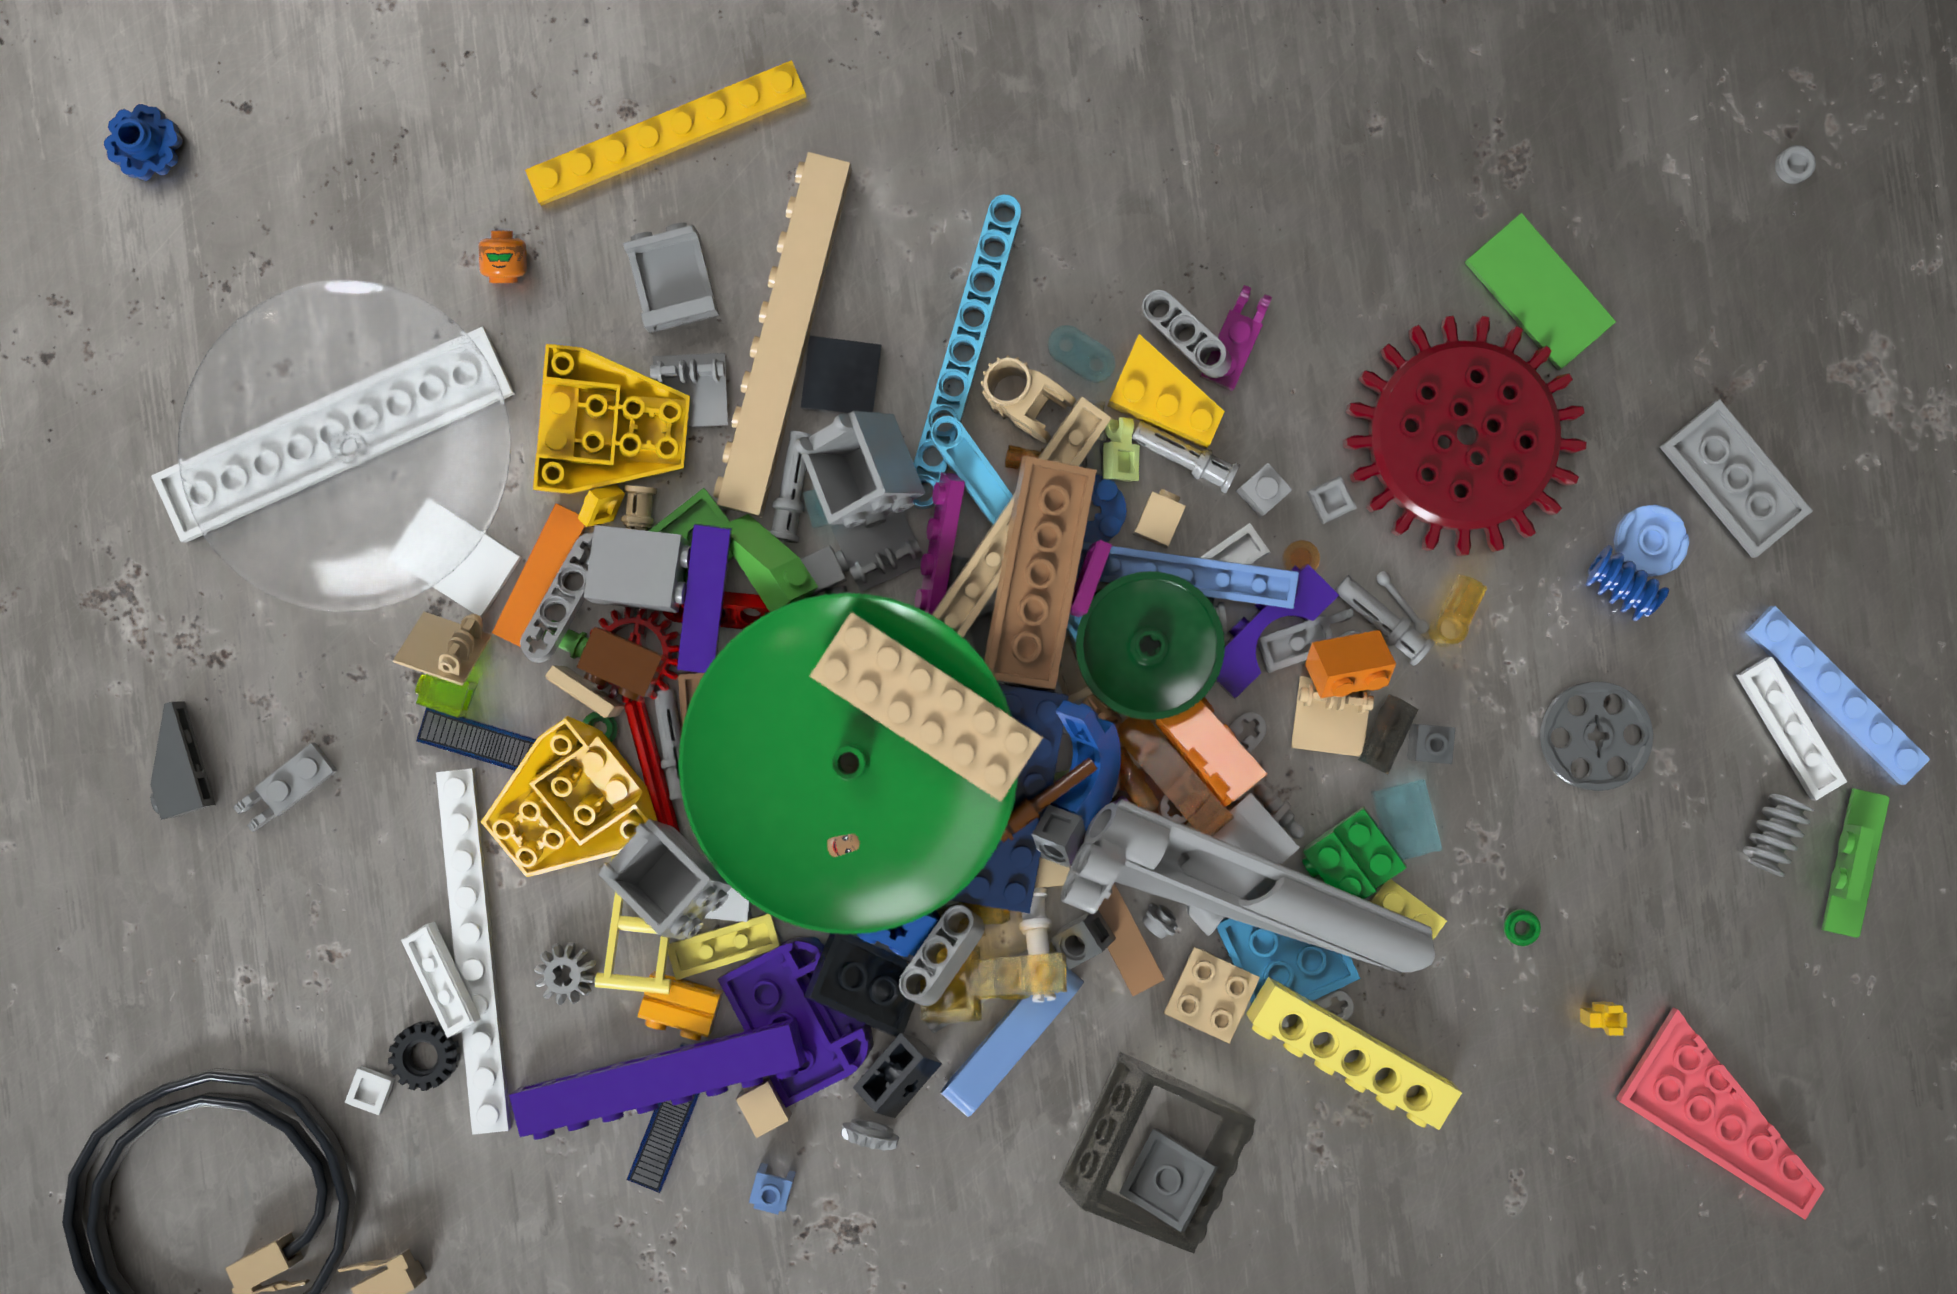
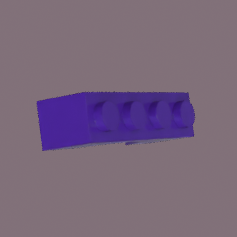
M1309 564L1303 565L1300 569L1294 565L1290 569L1291 571L1299 572L1294 609L1255 604L1254 606L1258 611L1249 620L1243 616L1229 630L1233 636L1225 643L1223 664L1216 682L1232 698L1236 699L1261 674L1256 659V646L1259 636L1266 626L1274 620L1285 616H1294L1306 621H1314L1339 596Z

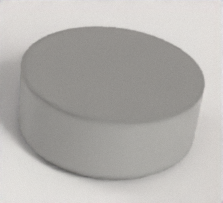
M1794 145L1785 149L1779 154L1775 162L1777 175L1781 180L1789 184H1797L1812 175L1816 166L1813 153L1807 147L1801 145Z

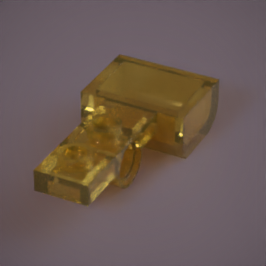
M976 945L940 999L930 1006L921 1005V1020L935 1024L981 1021V999L1020 1000L1029 998L1030 995L1067 992L1066 955L1061 952L980 959V947ZM947 948L941 949L938 952L937 964L942 963L948 955ZM925 978L920 980L921 993L926 987Z

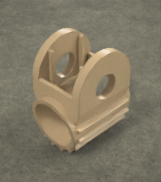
M1009 355L1004 359L997 357L996 362L993 364L988 363V370L983 371L984 381H981V385L984 388L982 393L988 404L992 407L995 414H1001L1003 419L1006 417L1010 418L1015 426L1047 444L1052 436L1045 430L1046 426L1036 420L1037 416L1049 399L1064 409L1067 406L1073 407L1076 399L1067 390L1041 372L1029 369L1027 362L1022 363L1019 357H1016V359L1010 358ZM1020 376L1027 380L1026 388L1019 397L1009 401L999 400L994 397L995 388L1003 378Z

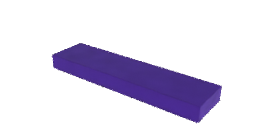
M696 523L693 526L677 670L705 673L717 656L732 528Z

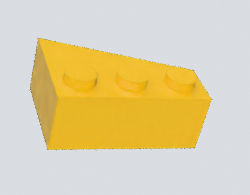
M1140 334L1134 343L1107 405L1112 409L1137 420H1143L1155 428L1203 449H1207L1211 444L1225 412Z

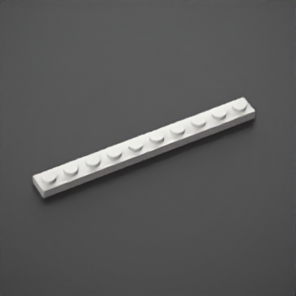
M476 769L436 772L455 965L481 1018L480 1021L462 1031L472 1135L509 1131L512 1127Z

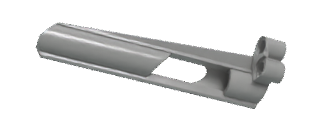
M1123 799L1117 804H1107L1094 816L1086 830L1085 842L1074 857L1061 892L1062 902L1095 915L1104 898L1108 899L1110 897L1112 885L1114 882L1399 973L1422 970L1432 965L1435 958L1432 929L1430 926ZM1203 850L1274 879L1276 884L1267 894L1257 899L1246 900L1187 876L1179 867L1178 859L1183 853L1188 851Z

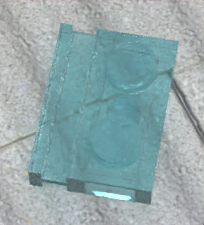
M1424 779L1371 792L1380 829L1403 860L1442 850Z

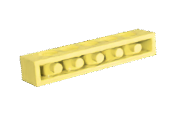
M1269 976L1246 1013L1253 1024L1252 1030L1268 1040H1271L1272 1036L1284 1041L1283 1047L1292 1054L1302 1058L1305 1053L1315 1059L1314 1065L1329 1075H1333L1335 1071L1346 1077L1344 1081L1349 1086L1361 1093H1364L1366 1089L1377 1094L1375 1099L1391 1110H1395L1397 1106L1408 1112L1406 1114L1408 1119L1423 1128L1429 1124L1440 1130L1462 1094L1458 1087L1449 1079ZM1290 1014L1298 1015V1019L1293 1026L1282 1027V1021L1286 1016ZM1321 1032L1329 1033L1326 1042L1321 1045L1313 1044L1317 1034ZM1359 1050V1056L1355 1061L1344 1062V1058L1349 1051ZM1390 1068L1386 1078L1375 1080V1076L1380 1069ZM1420 1085V1091L1417 1095L1406 1097L1409 1088Z

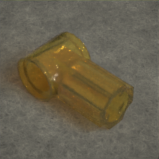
M1462 574L1456 576L1437 617L1433 619L1429 626V637L1435 641L1437 646L1443 648L1450 647L1466 638L1469 631L1468 626L1487 587L1472 577ZM1444 620L1450 621L1456 628V634L1453 639L1446 638L1441 632V624Z

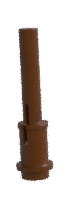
M1087 758L1032 799L1028 800L1025 797L1023 801L1014 806L1001 841L1004 842L1007 839L1014 840V834L1040 817L1038 812L1098 770L1093 761Z

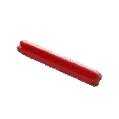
M635 700L625 704L624 708L644 782L648 788L657 821L673 826L680 833L672 800L669 799L670 793L663 768L661 767V760L645 702L637 703Z

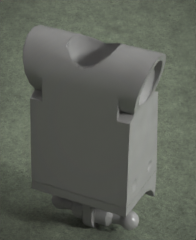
M1258 784L1254 788L1255 796L1264 802V807L1250 792L1244 798L1236 799L1224 807L1198 830L1280 865L1300 848L1282 827H1286L1294 839H1301L1305 834L1304 828L1294 820L1295 815L1290 810L1291 805L1288 801L1283 802L1278 796H1272L1264 784ZM1203 850L1188 851L1183 853L1178 859L1179 867L1187 876L1241 898L1266 878L1262 874ZM1187 905L1188 915L1207 936L1213 933L1224 918V916Z

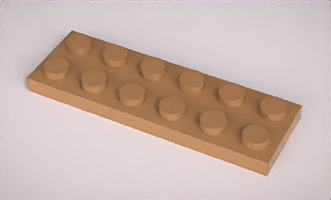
M1022 456L984 662L996 680L1054 690L1056 688L1097 470Z

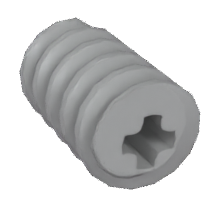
M1770 794L1768 800L1776 808H1763L1762 813L1769 821L1757 820L1756 826L1763 834L1751 833L1749 839L1757 847L1745 846L1743 852L1750 858L1747 861L1751 864L1784 877L1785 873L1777 865L1778 863L1791 864L1792 860L1784 854V851H1797L1798 847L1790 838L1804 837L1805 834L1796 826L1797 824H1810L1811 821L1803 812L1804 810H1815L1787 796Z

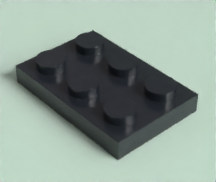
M829 933L804 997L895 1038L900 1033H904L916 1003L906 998L899 988L900 977L909 965V961L851 934ZM925 978L917 983L915 987L916 995L920 993Z

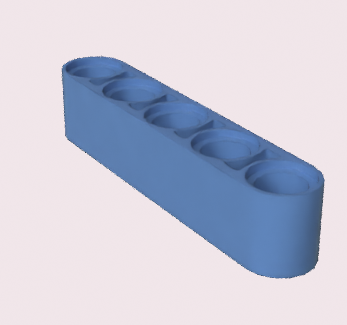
M1054 958L1051 961L1056 999L1047 1001V998H1044V1002H1033L1031 984L941 1090L940 1093L967 1117L971 1116L1083 985L1084 981L1072 970H1069L1058 958Z

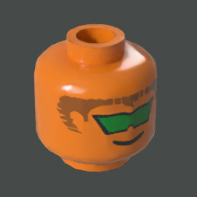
M491 231V238H485L479 242V270L483 276L489 277V283H518V277L525 275L527 271L526 244L519 238H513V231Z

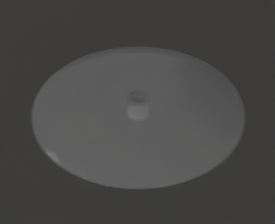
M335 280L296 287L269 298L237 319L218 338L196 370L182 408L178 432V459L185 497L196 523L215 552L232 570L265 593L288 603L331 612L373 610L393 605L424 592L451 574L480 543L496 515L507 483L511 453L509 417L504 397L493 370L475 342L456 322L421 298L400 289L364 281ZM349 439H354L356 443L355 452L351 456L345 457L343 445Z

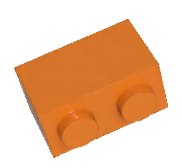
M1380 630L1312 642L1305 666L1322 699L1332 696L1343 697L1363 690L1375 691L1388 686L1396 662Z

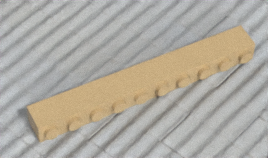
M808 152L806 161H800L795 175V183H799L797 196H791L789 199L786 217L791 218L787 232L781 231L777 245V252L782 254L778 267L772 266L768 279V287L772 288L769 302L763 301L759 314V322L763 323L760 337L754 336L750 349V357L754 358L751 372L745 371L742 379L741 392L745 393L742 407L736 406L731 426L736 428L733 442L727 441L722 459V462L727 463L724 477L718 476L714 488L713 497L718 498L717 505L721 508L763 518L852 174L850 162Z

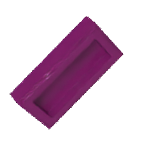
M1099 540L1089 546L1075 584L1070 609L1071 615L1080 617L1087 614L1112 544Z

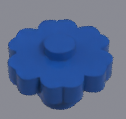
M138 104L132 113L126 109H121L109 121L108 129L112 135L105 138L104 147L107 150L108 159L120 166L121 171L127 176L147 181L151 179L154 172L159 175H166L171 167L177 164L178 155L174 150L182 145L178 125L166 119L164 112L157 107Z

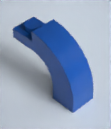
M1064 700L1056 712L1064 724L1073 745V759L1069 771L1087 758L1093 761L1098 770L1057 798L1050 805L1082 816L1085 830H1087L1094 816L1104 806L1110 804L1115 792L1121 764L1120 741L1114 723L1098 718L1097 713L1086 704L1077 705Z

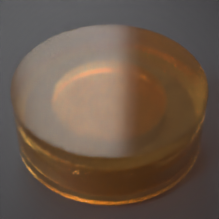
M1298 540L1289 544L1282 555V563L1286 570H1290L1294 565L1301 569L1307 564L1316 570L1320 562V554L1316 546L1305 540Z

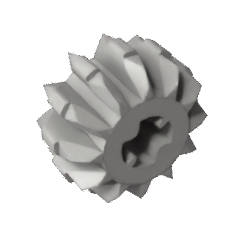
M574 942L568 943L565 951L559 943L553 945V954L544 951L540 955L541 960L545 964H539L534 967L536 973L544 975L543 978L535 982L536 987L547 985L548 989L543 995L545 999L557 993L556 1003L558 1005H562L567 996L572 1004L577 1003L580 1000L579 993L585 996L591 993L592 990L587 983L595 982L596 975L587 972V970L596 966V961L590 960L585 963L583 958L588 954V950L583 948L576 955ZM568 966L572 971L569 974L570 978L564 981L560 976L563 973L562 969Z

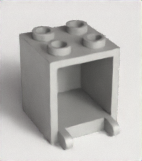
M861 411L840 414L834 418V423L810 437H801L794 442L796 450L802 454L829 525H845V528L865 525L866 528H872L886 521L885 516L893 511L898 513L913 507V500L925 494L894 414Z
M649 819L645 824L640 823L635 828L637 833L609 863L604 862L600 866L599 870L601 872L599 876L659 936L679 940L690 939L702 928L704 924L702 919L711 910L716 911L726 902L729 897L727 892L732 887L716 871L712 864L673 826Z

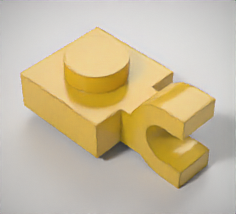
M1592 1002V1008H1580V1023L1589 1028H1602L1609 1036H1624V1028H1627V1013L1623 1011V1005H1615L1613 1002Z

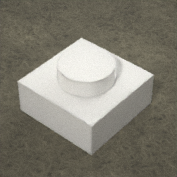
M360 1066L356 1070L345 1103L380 1115L383 1113L395 1078Z

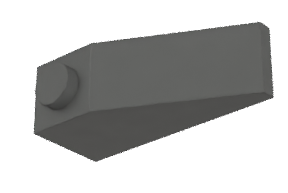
M185 701L168 702L164 704L150 784L153 792L150 795L151 804L154 811L160 815L161 820L175 818L216 805Z

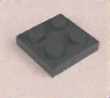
M1153 1129L1119 1193L1176 1230L1184 1232L1219 1166L1159 1129Z

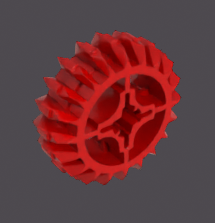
M625 607L624 618H622L619 611L614 609L610 612L613 620L612 624L605 618H600L598 621L605 630L616 634L620 629L634 625L633 632H630L628 640L648 648L646 645L647 635L644 634L645 627H647L660 640L663 650L662 655L667 656V659L650 696L651 699H656L657 685L663 691L671 688L664 680L666 676L673 680L679 678V674L670 669L672 665L677 666L678 659H673V652H679L680 645L672 646L671 641L678 639L680 633L678 631L669 634L665 632L672 625L669 619L664 620L659 625L657 624L661 615L659 611H653L647 619V609H638L637 616L635 617L633 608ZM608 681L605 682L604 686L597 684L599 690L612 685L608 696L612 699L618 696L619 686ZM622 695V702L629 703L631 699ZM640 696L637 703H644L645 697Z

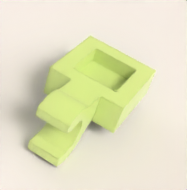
M1119 417V420L1111 419L1105 427V433L1111 442L1103 443V479L1126 482L1139 481L1140 445L1132 444L1133 418Z

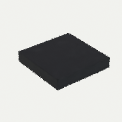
M810 336L801 409L849 414L853 411L874 413L882 345Z

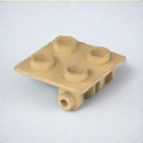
M423 612L396 654L393 662L463 686L492 635L483 632L482 618L477 614L465 616L461 624Z
M1300 676L1291 748L1363 757L1369 710L1372 711L1374 705V696H1371V690L1353 692L1343 697L1332 696L1321 699L1311 677Z
M1193 947L1164 1010V1014L1230 1044L1260 977L1215 957L1214 954L1206 950Z

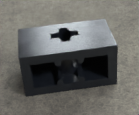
M900 1033L854 1085L853 1089L875 1113L896 1118L942 1063L920 1039Z

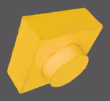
M617 484L589 490L584 498V504L578 519L586 527L613 521L625 493Z

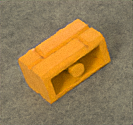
M653 971L649 977L655 978L656 971ZM665 974L664 979H671L669 994L644 992L638 1017L646 1019V1026L657 1030H666L667 1026L681 1030L680 1035L682 1037L700 1041L702 1036L709 1037L712 1033L723 996L722 990L684 979L676 980L674 976Z

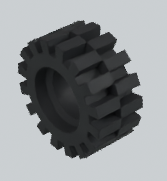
M421 1021L404 1029L394 1038L395 1043L390 1045L388 1051L392 1052V1056L388 1058V1065L393 1064L394 1066L391 1073L393 1076L398 1074L400 1077L397 1082L402 1086L406 1083L409 1084L408 1089L411 1090L421 1088V1091H427L432 1087L435 1088L451 1077L450 1075L458 1067L456 1062L460 1060L461 1054L457 1053V1048L460 1047L459 1042H454L452 1037L447 1038L441 1024L434 1025V1021H427L425 1023ZM427 1042L436 1049L438 1058L433 1068L421 1069L413 1063L411 1052L417 1043Z

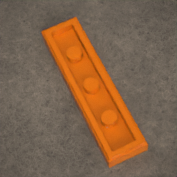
M555 503L492 631L493 634L520 647L522 634L576 540L584 534L587 528L578 519V513Z

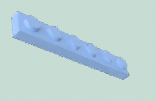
M1770 606L1745 631L1898 784L1906 785L1930 760L1776 606Z

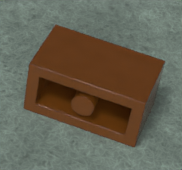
M594 627L576 668L585 671L584 679L600 686H604L605 682L608 681L619 686L617 693L638 701L640 696H651L667 656L602 628Z

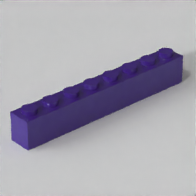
M794 1018L523 1086L509 1094L520 1138L533 1135V1139L538 1140L554 1135V1129L567 1126L568 1131L582 1129L590 1125L589 1120L602 1118L603 1123L611 1122L624 1117L623 1112L633 1109L637 1110V1114L647 1113L658 1109V1103L671 1100L672 1105L683 1104L693 1100V1094L705 1091L707 1097L727 1092L730 1085L741 1083L742 1088L761 1084L764 1082L762 1077L776 1074L777 1079L788 1078L798 1074V1068H801L807 1059L797 1021Z

